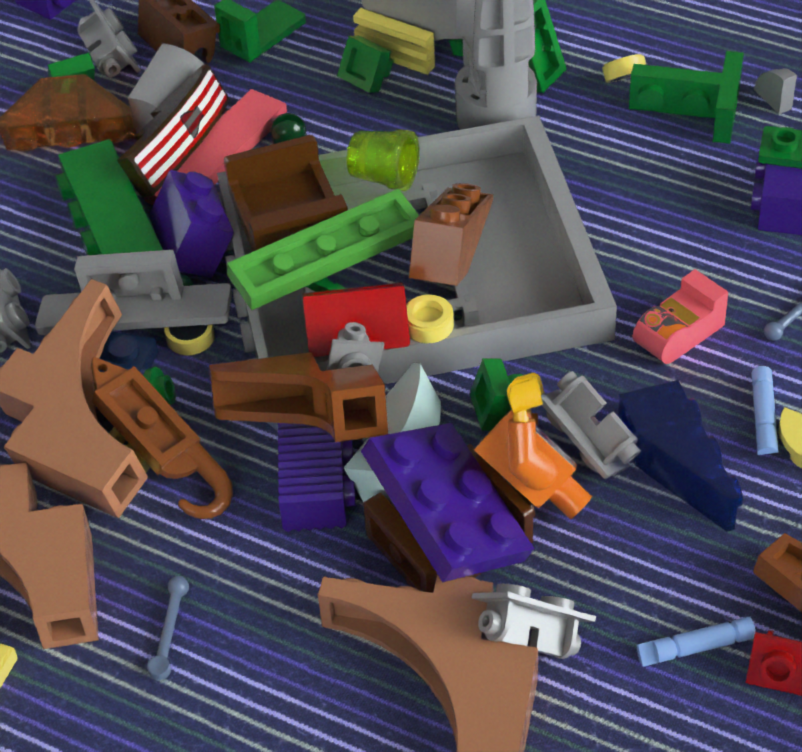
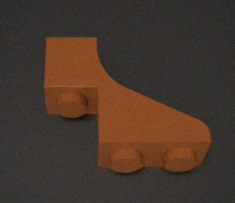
M307 352L209 365L214 415L219 420L311 425L330 433L335 442L388 434L385 384L373 364L320 371L312 353Z

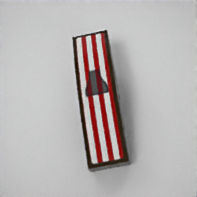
M204 64L150 113L153 119L134 136L137 142L117 160L142 198L153 196L162 187L169 170L177 171L212 130L230 101L229 96L208 64Z

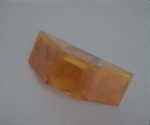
M85 74L40 78L0 117V136L6 150L25 152L34 150L37 147H75L81 143L101 142L108 139L112 143H119L124 139H135L134 136L137 134L131 108Z

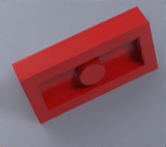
M402 282L303 293L308 351L312 353L313 357L329 356L332 339H337L339 331L350 322L363 325L369 341L384 342V349L402 348L410 345L405 287Z

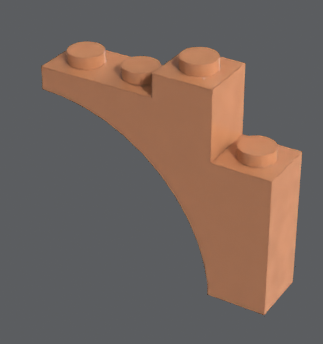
M91 279L82 292L72 300L68 310L50 333L42 339L40 346L33 354L17 348L7 362L0 367V406L6 415L22 421L13 430L10 439L4 445V449L15 464L27 462L33 480L119 519L148 476L133 449L117 441L100 425L96 406L92 403L95 388L90 366L93 357L100 359L104 345L112 329L121 318L122 313L108 286Z
M27 462L0 465V576L21 594L31 608L43 649L98 641L92 534L83 503L68 506L59 505L49 509L38 510L37 493Z
M437 575L434 592L431 593L420 591L410 586H399L396 588L369 584L355 578L335 579L323 577L318 593L322 627L344 631L369 640L396 655L416 671L441 703L452 728L457 752L525 751L538 681V647L490 641L479 630V618L482 612L486 610L487 603L472 599V593L493 592V582L479 581L470 576L442 582Z

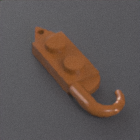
M93 357L90 365L95 388L92 403L158 476L161 474L165 478L178 479L198 472L212 487L215 497L211 503L198 506L186 499H180L178 507L182 511L197 519H212L220 516L230 506L233 498L232 482L226 471L200 444V437L135 366L127 370Z

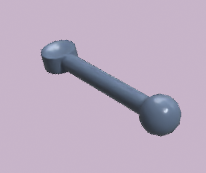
M802 301L779 321L766 324L764 335L768 340L776 341L782 337L783 329L802 314Z
M174 576L168 582V591L171 595L157 654L147 663L149 675L154 680L166 679L171 672L167 656L181 597L187 594L189 590V583L182 576Z

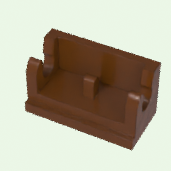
M139 0L137 34L156 52L162 43L180 47L193 55L199 48H203L202 59L208 64L211 62L215 53L216 33L220 32V24L192 0Z

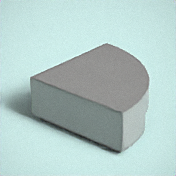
M787 68L767 71L757 78L754 90L778 114L792 110L797 75Z

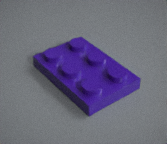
M452 423L370 437L361 450L364 458L442 582L525 562L535 549Z

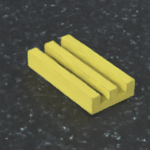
M360 8L353 15V22L359 24L354 29L355 36L359 35L391 51L390 58L394 60L393 63L426 75L435 67L433 32Z

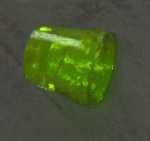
M396 129L395 131H357L350 139L347 150L348 173L351 177L385 185L388 189L396 190L399 188L400 191H407L412 186L418 171L420 159L418 137L415 132Z

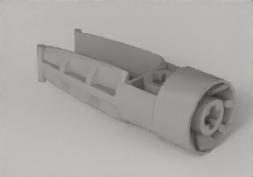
M456 0V38L463 36V68L458 71L455 79V111L458 127L460 129H467L536 116L537 81L534 72L528 66L529 60L535 53L533 0Z

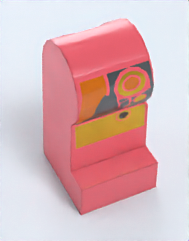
M694 269L681 279V288L660 303V306L650 308L641 316L633 330V341L663 363H672L725 325L728 291Z

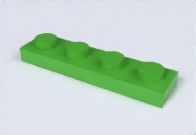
M398 188L228 262L227 276L252 311L413 239L414 220L419 214Z

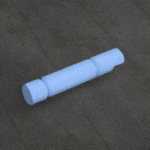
M758 366L751 372L757 455L778 453L772 370L767 366Z
M748 616L733 620L731 623L725 622L673 635L672 638L665 637L637 644V654L641 665L644 667L675 659L676 656L684 657L731 645L735 641L739 643L754 639L756 630L751 617Z

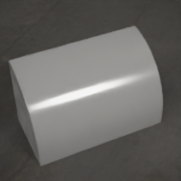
M162 43L128 96L135 131L139 132L153 119L150 113L196 70L204 65L200 59L185 49Z

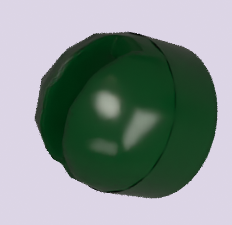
M284 113L273 121L271 127L272 144L307 136L306 126L302 118L296 114Z

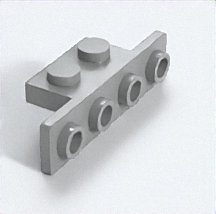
M173 250L77 256L74 270L81 291L91 279L106 284L122 313L121 318L112 331L224 324L228 321L232 299L231 285L229 283L183 286ZM80 293L43 296L35 323L37 333L39 335L50 333L68 310L72 300Z

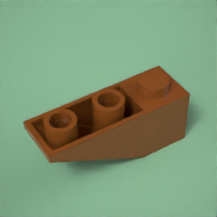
M468 183L453 184L452 188H447L414 220L409 278L458 286L469 271L493 202L494 194L481 193L479 186Z

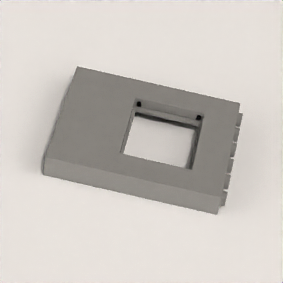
M539 116L319 155L320 164L334 195L342 194L348 210L398 188L415 210L427 208L447 188H452V185L456 183L477 185L481 188V193L494 194L493 202L469 271L458 286L453 285L457 298L447 300L453 308V318L454 311L462 310V318L458 321L454 320L451 334L442 341L420 343L410 338V345L408 347L384 349L378 372L384 384L398 382L413 363H421L426 375L431 376L480 366L482 358H499L502 361H509L615 340L616 303ZM226 172L217 173L220 192L217 193L234 231L233 237L226 251L233 252V255L225 256L227 265L228 262L251 253L252 249L229 194ZM303 287L251 311L238 290L232 289L237 317L247 316L248 322L241 323L240 329L245 353L255 351L256 358L252 359L309 352L303 293L315 291ZM329 356L314 357L320 371H325Z

